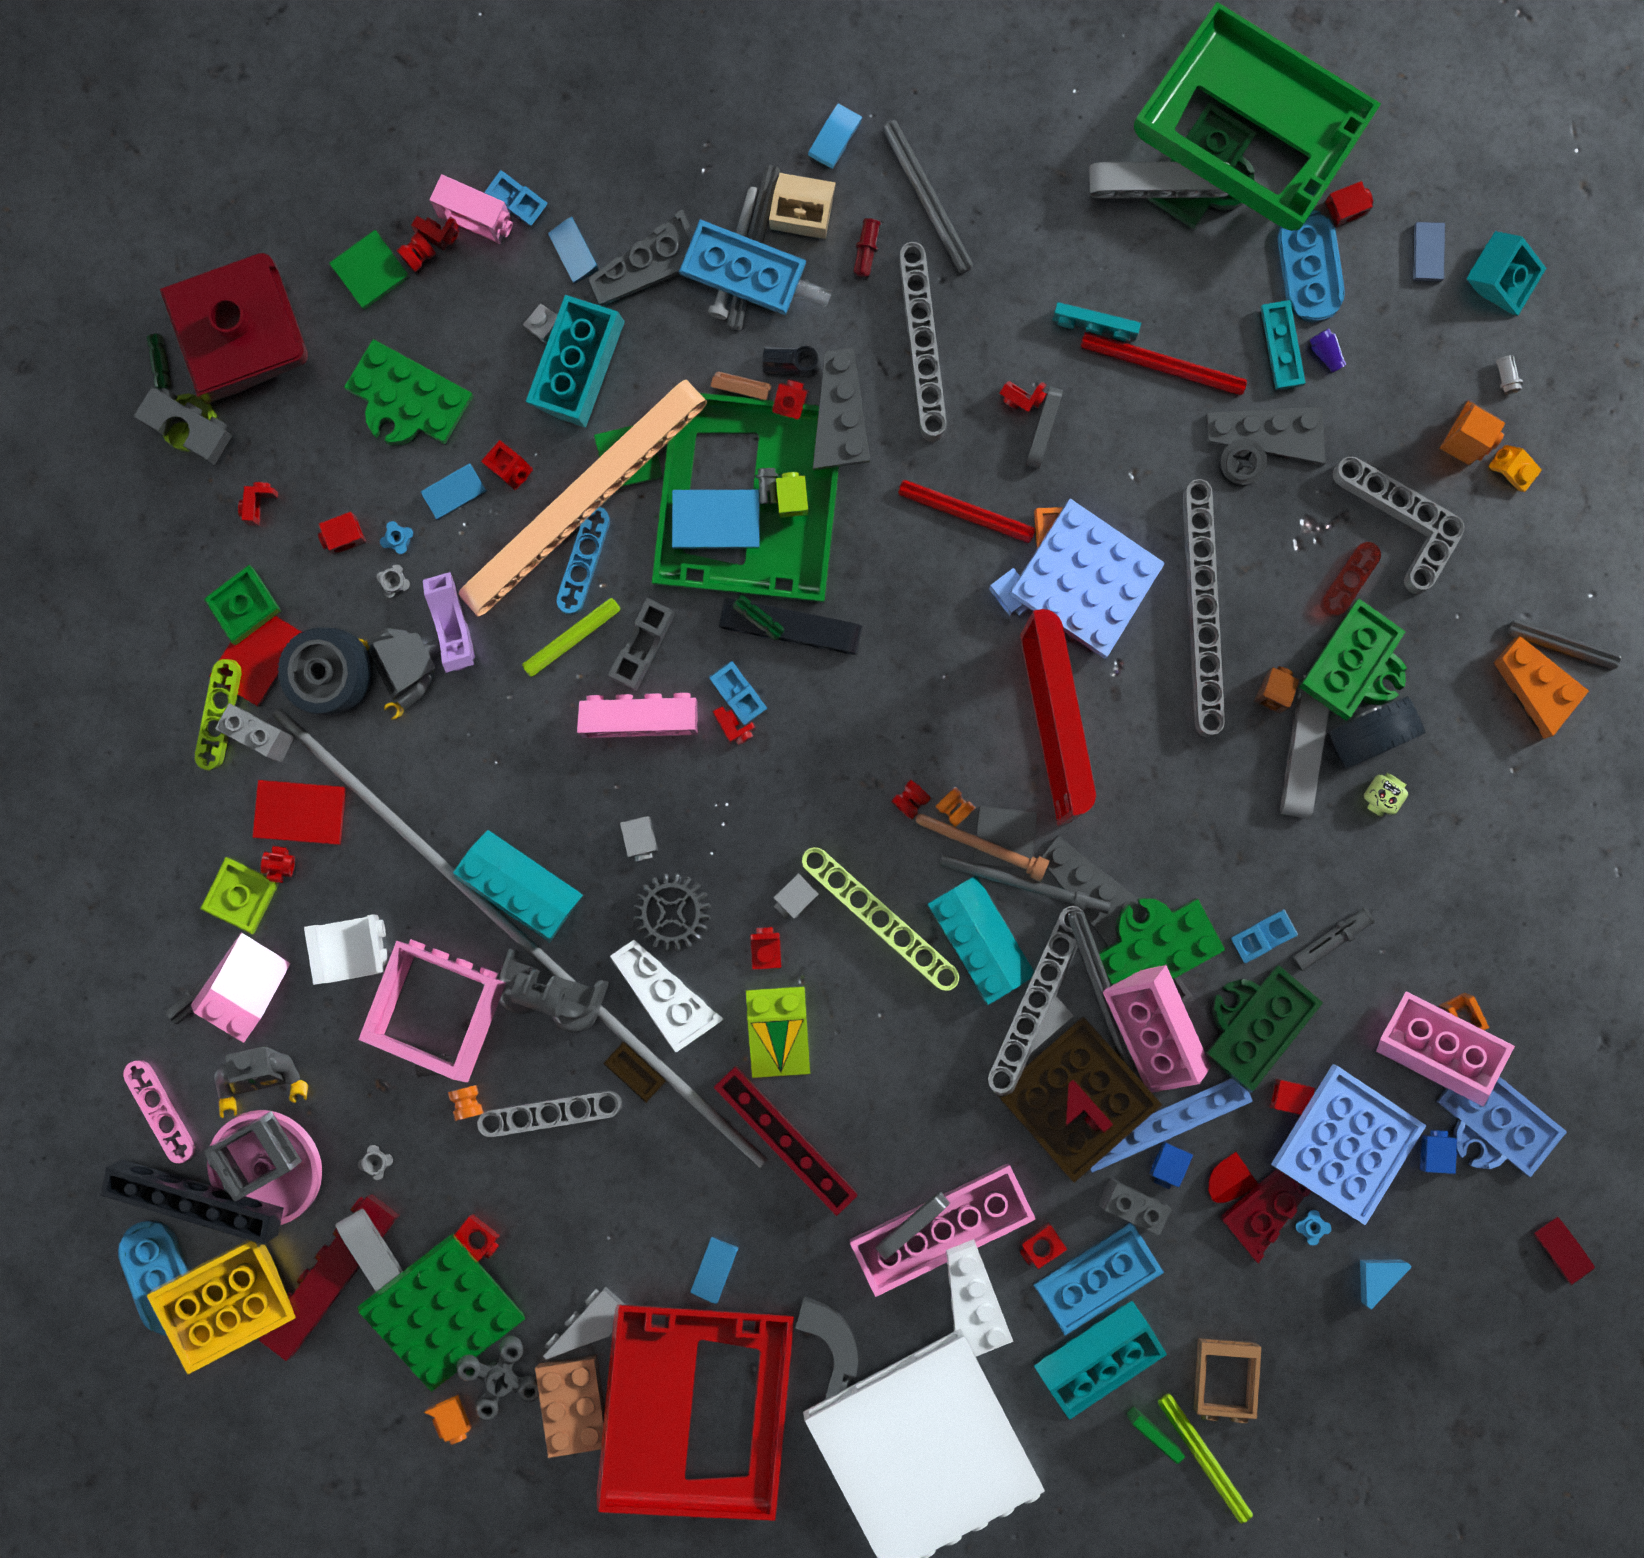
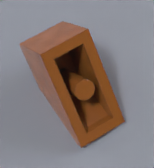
M1278 666L1276 669L1272 667L1268 670L1253 702L1280 714L1290 708L1299 679L1293 677L1294 673L1287 668Z

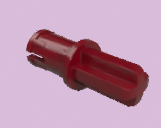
M871 218L863 220L860 241L856 243L858 250L853 270L857 276L868 277L870 275L874 253L878 251L876 242L879 227L881 226V222Z

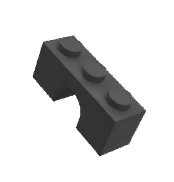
M151 387L133 417L165 437L173 425L180 422L188 423L189 436L183 446L215 465L232 437L225 430L227 425L213 416L210 420L202 417V410L189 402L183 406L176 401L178 396L167 389L162 388L159 392Z
M646 598L634 622L635 626L625 648L620 650L608 674L611 680L637 692L675 616L673 610Z

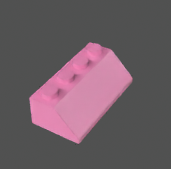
M674 693L673 698H662V694H645L644 699H633V695L622 694L615 695V700H604L602 695L586 696L587 701H579L577 733L582 738L698 735L697 699L691 698V693Z
M1166 965L1140 970L1103 991L1141 1079L1151 1093L1200 1084L1211 1068V1065Z
M1406 991L1379 1041L1376 1052L1484 1107L1515 1046Z

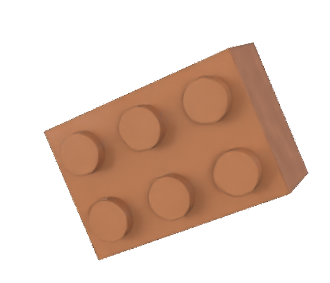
M597 1354L539 1363L535 1368L548 1458L601 1450L605 1404Z

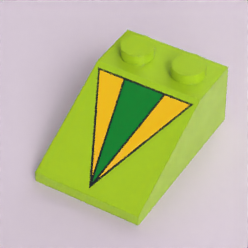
M805 987L746 990L752 1078L810 1074Z

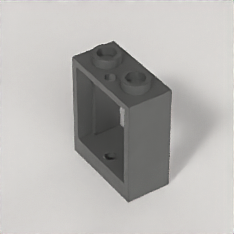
M272 1111L220 1139L203 1151L207 1156L208 1164L216 1171L222 1181L224 1190L232 1197L234 1202L288 1173L302 1162ZM254 1131L276 1168L248 1183L226 1146Z
M1109 1178L1098 1202V1205L1105 1211L1159 1236L1172 1210L1165 1203Z

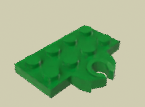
M374 339L344 386L346 391L368 402L365 410L366 423L375 438L380 435L382 423L390 421L395 424L393 432L385 437V443L389 445L403 444L404 446L413 441L420 431L445 445L474 397L473 393Z
M1358 598L1299 688L1345 721L1352 717L1361 701L1370 705H1384L1393 701L1399 694L1396 691L1387 690L1383 686L1382 680H1389L1397 690L1405 687V671L1407 667L1399 657L1393 654V651L1406 631Z
M1137 898L1138 904L1147 911L1145 920L1136 922L1133 919V909L1127 904L1122 909L1119 917L1116 918V931L1120 941L1098 953L1109 983L1113 986L1140 970L1163 965L1167 966L1172 979H1175L1225 951V948L1199 899L1195 898L1171 911L1166 904L1154 898Z

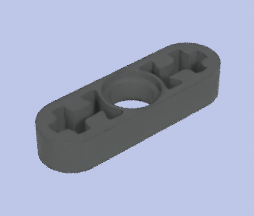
M1049 387L1027 458V466L1040 469L1064 391L1062 389Z
M941 1191L938 1192L885 1237L875 1249L886 1260L938 1216L950 1202Z

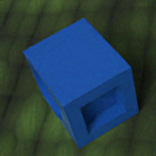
M1430 1130V1135H1421L1419 1170L1456 1174L1457 1138L1448 1136V1131Z
M1162 1142L1149 1171V1174L1155 1177L1154 1183L1169 1190L1171 1185L1180 1187L1193 1155Z

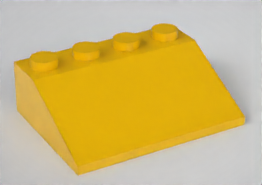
M246 1240L154 1288L146 1295L187 1375L296 1318L269 1251L265 1245Z

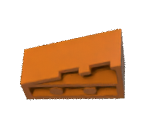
M1521 636L1511 640L1494 661L1495 666L1512 692L1516 693L1524 705V710L1528 716H1531L1539 728V733L1543 739L1554 736L1589 692L1588 689Z

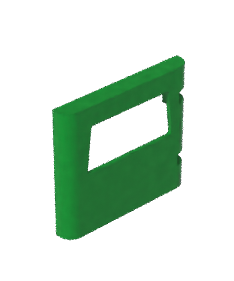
M1216 2L1135 119L1134 130L1142 141L1286 230L1296 231L1304 225L1381 103L1219 2ZM1195 89L1202 90L1308 156V162L1280 194L1273 193L1175 131Z
M700 393L707 400L706 406L667 443L652 584L825 602L839 467L813 470L819 405L804 404L801 417L794 419L773 413L774 401ZM698 434H757L759 441L755 475H758V469L775 468V472L779 475L777 478H782L781 475L788 472H798L799 476H805L808 515L780 518L778 503L769 504V493L767 492L768 503L759 504V548H749L746 550V559L743 565L686 554L683 549L672 548V490H690L695 442ZM756 476L754 477L753 490H759V479H756ZM688 572L704 573L703 582L687 580ZM776 581L793 583L792 591L777 590Z

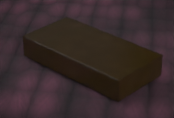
M624 1042L603 1063L645 1103L666 1082Z

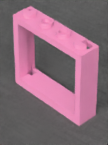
M410 939L409 944L396 941L358 1040L453 1080L468 1082L506 982L496 979L498 973L482 967L480 972L473 970V963L460 958H457L456 962L448 960L450 954L434 948L432 952L424 950L426 945ZM414 956L485 984L455 1064L384 1035Z

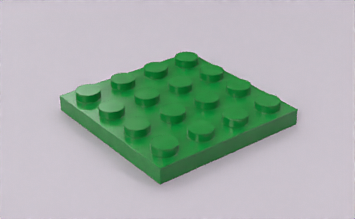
M453 1233L357 1307L360 1315L431 1392L457 1373V1362L462 1356L469 1354L477 1357L525 1320L522 1311Z

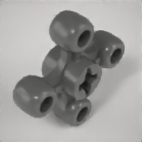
M508 1336L501 1341L499 1347L500 1358L489 1365L481 1364L475 1356L469 1354L462 1356L457 1362V1374L460 1379L468 1382L477 1379L485 1384V1393L475 1401V1413L483 1421L495 1418L498 1413V1398L505 1396L510 1391L517 1393L525 1402L535 1401L539 1397L536 1377L532 1375L518 1377L512 1371L514 1362L518 1361L523 1355L522 1342L515 1336Z

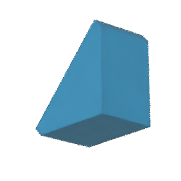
M1401 1259L1360 1260L1361 1302L1372 1310L1412 1266Z

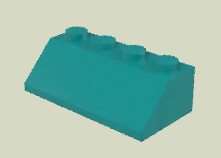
M565 295L525 402L560 420L586 428L625 323L619 312Z
M489 830L469 849L453 872L455 879L549 943L583 897V894Z
M977 876L970 878L927 904L986 1005L991 1004L1033 977V968Z
M1130 1301L1126 1305L1119 1307L1102 1321L1092 1325L1090 1329L1078 1337L1069 1340L1066 1345L1054 1353L1045 1356L1034 1367L1070 1420L1166 1356L1167 1353L1133 1301Z

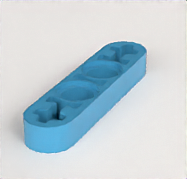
M601 507L594 511L580 525L557 595V605L566 615H575L583 608L608 532L610 518L606 510ZM597 513H600L601 519L604 520L603 524L598 523L595 530L596 534H601L600 538L584 533L585 529L591 532L593 523L589 518L590 516L595 517ZM584 540H592L596 544L595 551L590 555H584L580 551V545ZM576 567H583L587 571V577L582 582H575L571 578V572ZM568 583L575 588H583L581 593L578 590L575 591L574 599L578 603L577 605H571L570 609H566V604L563 602L564 598L570 597L572 591L571 588H566Z

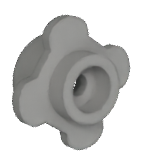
M393 565L392 568L379 572L376 576V580L378 583H381V586L384 588L383 594L387 598H393L395 593L401 590L407 591L410 587V582L405 579L403 568L400 565ZM391 579H395L396 582L391 584Z
M371 1145L367 1148V1154L364 1158L359 1160L358 1168L372 1175L374 1180H380L384 1177V1171L387 1166L392 1165L393 1157L390 1154L385 1155L379 1150L377 1145ZM374 1160L378 1161L377 1165L373 1164Z

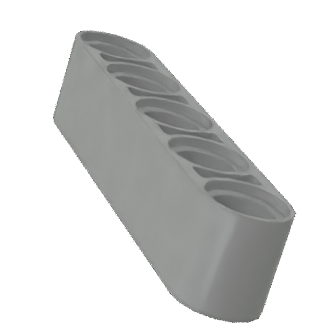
M1099 162L1089 166L1090 196L1094 198H1211L1229 195L1177 162Z
M1302 675L1299 686L1301 685L1306 675ZM1300 688L1296 702L1280 814L1310 819L1314 809L1329 709Z
M607 1090L492 1109L484 1112L479 1117L477 1127L482 1135L497 1137L606 1119L615 1116L620 1111L622 1100L618 1093ZM604 1096H610L615 1100L616 1106L612 1112H605L601 1108L600 1101ZM575 1101H581L586 1105L587 1110L583 1117H577L572 1113V1104ZM546 1106H553L557 1110L558 1114L554 1122H549L543 1117V1110ZM518 1110H522L528 1115V1123L524 1127L518 1126L514 1121V1115ZM489 1115H493L499 1120V1128L496 1131H490L486 1128L485 1120Z
M363 1208L336 1223V1228L376 1292L403 1272Z

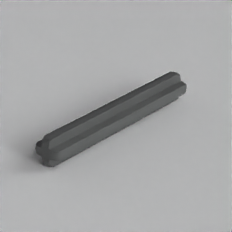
M1513 620L1508 628L1510 636L1516 638L1521 636L1528 642L1612 670L1617 669L1621 661V655L1519 620Z

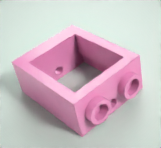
M441 174L430 197V202L439 218L447 221L451 216L456 219L458 226L498 244L501 243L503 237H508L513 222L505 202Z

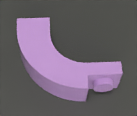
M451 572L424 579V596L436 627L445 672L460 671L467 666L474 665L473 659L475 655L472 640Z

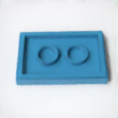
M672 490V548H759V490Z

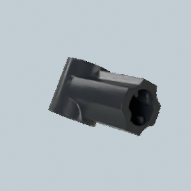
M801 346L799 348L764 347L763 373L797 374L809 378L815 376L820 370L821 365L818 353L811 346ZM805 356L814 358V363L809 367L799 365L800 360Z

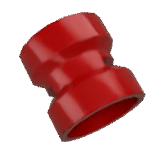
M419 232L411 237L410 243L402 245L396 250L414 272L422 267L423 261L431 259L437 254Z
M910 779L904 786L905 790L901 794H897L891 802L908 818L913 820L918 814L920 806L926 805L931 800V797Z

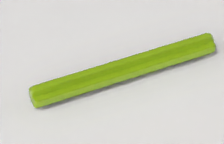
M1168 1393L1158 1400L1159 1406L1239 1523L1247 1522L1252 1518L1253 1513L1173 1396Z

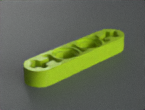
M232 659L219 660L212 668L195 750V762L204 770L219 768L224 761L229 736L221 733L219 736L214 737L209 733L208 726L214 720L219 722L227 708L226 706L220 709L215 705L214 697L217 693H225L228 698V704L230 703L234 706L236 704L242 670L240 665ZM229 665V670L233 671V675L226 678L225 685H231V688H217V684H224L225 675L221 673V668H226ZM206 740L210 742L219 741V746L213 745L211 754L215 756V761H210L207 764L208 759L203 758V754L210 751L211 744H205Z

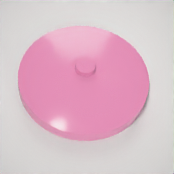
M255 1110L236 1116L216 1133L210 1146L270 1111ZM272 1111L302 1162L288 1173L246 1196L283 1207L280 1225H283L299 1217L315 1200L322 1181V1164L318 1149L310 1135L291 1118ZM254 1131L226 1146L248 1183L276 1168ZM207 1161V1171L211 1186L224 1190L221 1179Z

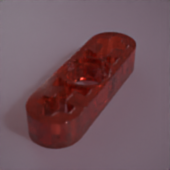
M1364 542L1355 548L1321 599V608L1326 615L1337 617L1348 609L1381 559V551L1376 544ZM1369 549L1372 552L1370 557L1373 558V561L1368 560L1362 568L1351 565L1352 561L1355 565L1359 564L1363 558L1360 551L1365 552ZM1346 572H1354L1358 576L1357 586L1348 587L1345 585L1343 576ZM1342 590L1345 592L1339 600V604L1342 607H1337L1334 610L1331 609V602L1328 599L1335 598Z

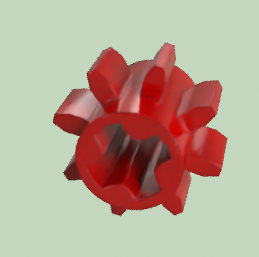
M272 846V852L263 853L261 873L267 874L269 881L283 883L284 876L292 877L295 856L288 855L289 850L285 847Z

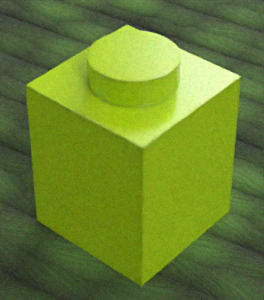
M788 472L782 474V478H776L780 518L808 515L805 476H799L798 472Z

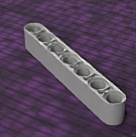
M909 242L900 250L899 267L919 428L925 440L935 442L943 437L947 421L926 253L921 244ZM914 253L919 256L920 260L917 263H909L905 260V256ZM912 281H918L923 285V289L912 291L908 284ZM915 309H922L926 312L927 316L924 319H916L911 313ZM923 336L930 340V345L924 348L919 347L915 340ZM928 364L934 369V372L931 375L925 376L919 372L918 368L921 365ZM932 392L937 396V401L927 404L923 401L922 395ZM930 420H935L939 422L941 429L937 432H931L927 430L925 424Z
M1069 906L1061 912L989 1073V1086L997 1095L1006 1096L1014 1091L1077 950L1078 944L1073 930L1066 926L1065 920L1072 911L1082 910L1079 907ZM1059 941H1065L1070 947L1067 953L1060 955L1054 952V945ZM1049 967L1056 969L1058 972L1057 977L1053 981H1045L1041 977L1044 969ZM1035 994H1042L1046 998L1045 1004L1040 1008H1034L1030 1005V999ZM1031 1021L1034 1024V1029L1030 1034L1023 1035L1018 1032V1026L1021 1022ZM1012 1047L1022 1050V1057L1016 1062H1011L1006 1058L1007 1051ZM999 1074H1006L1010 1077V1084L1004 1089H999L994 1085L995 1078Z

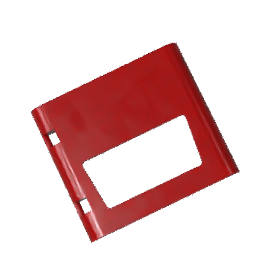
M1039 609L1032 612L1020 634L1057 826H1063L1092 808L1096 799V790L1063 624L1059 616L1047 609Z
M617 1304L613 1321L597 1484L598 1512L775 1521L794 1316ZM652 1315H665V1325L651 1324ZM743 1321H756L755 1329L742 1330ZM700 1340L758 1349L760 1352L749 1470L746 1476L685 1479L697 1345Z

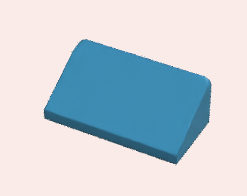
M573 217L566 219L548 233L574 284L599 271Z
M467 464L422 490L421 494L438 520L487 491L472 465Z
M711 1237L690 1293L717 1305L739 1247Z

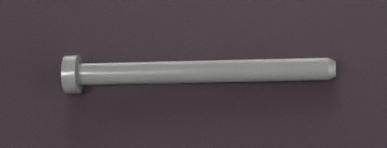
M753 186L747 191L736 233L744 237L747 236L759 194L758 188ZM721 290L718 291L715 305L709 307L708 315L720 320L727 319L729 311L725 308L729 293Z

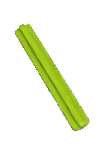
M609 598L522 664L523 669L531 677L536 675L620 611L619 605L613 598Z

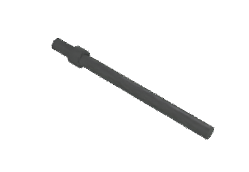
M944 854L941 858L940 866L1065 901L1074 904V906L1082 910L1089 908L1106 914L1109 913L1110 902L1089 897V893L1078 890L1075 893Z

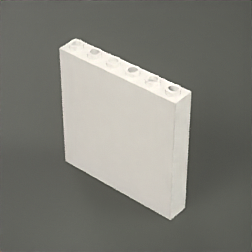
M961 1328L839 1392V1394L803 1411L804 1420L877 1558H929L935 1553L936 1549L945 1544L950 1546L957 1543L962 1538V1535L970 1531L976 1532L983 1529L992 1519L1008 1516L1014 1511L1015 1507L1022 1503H1032L1040 1497L1041 1493L1045 1492Z

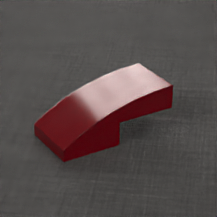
M1556 1217L1534 1233V1237L1553 1259V1264L1571 1286L1595 1269L1585 1251L1559 1217Z

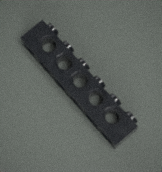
M122 1159L106 1167L100 1196L263 1245L278 1236L284 1209L283 1207L247 1196L234 1202L232 1197L223 1189Z

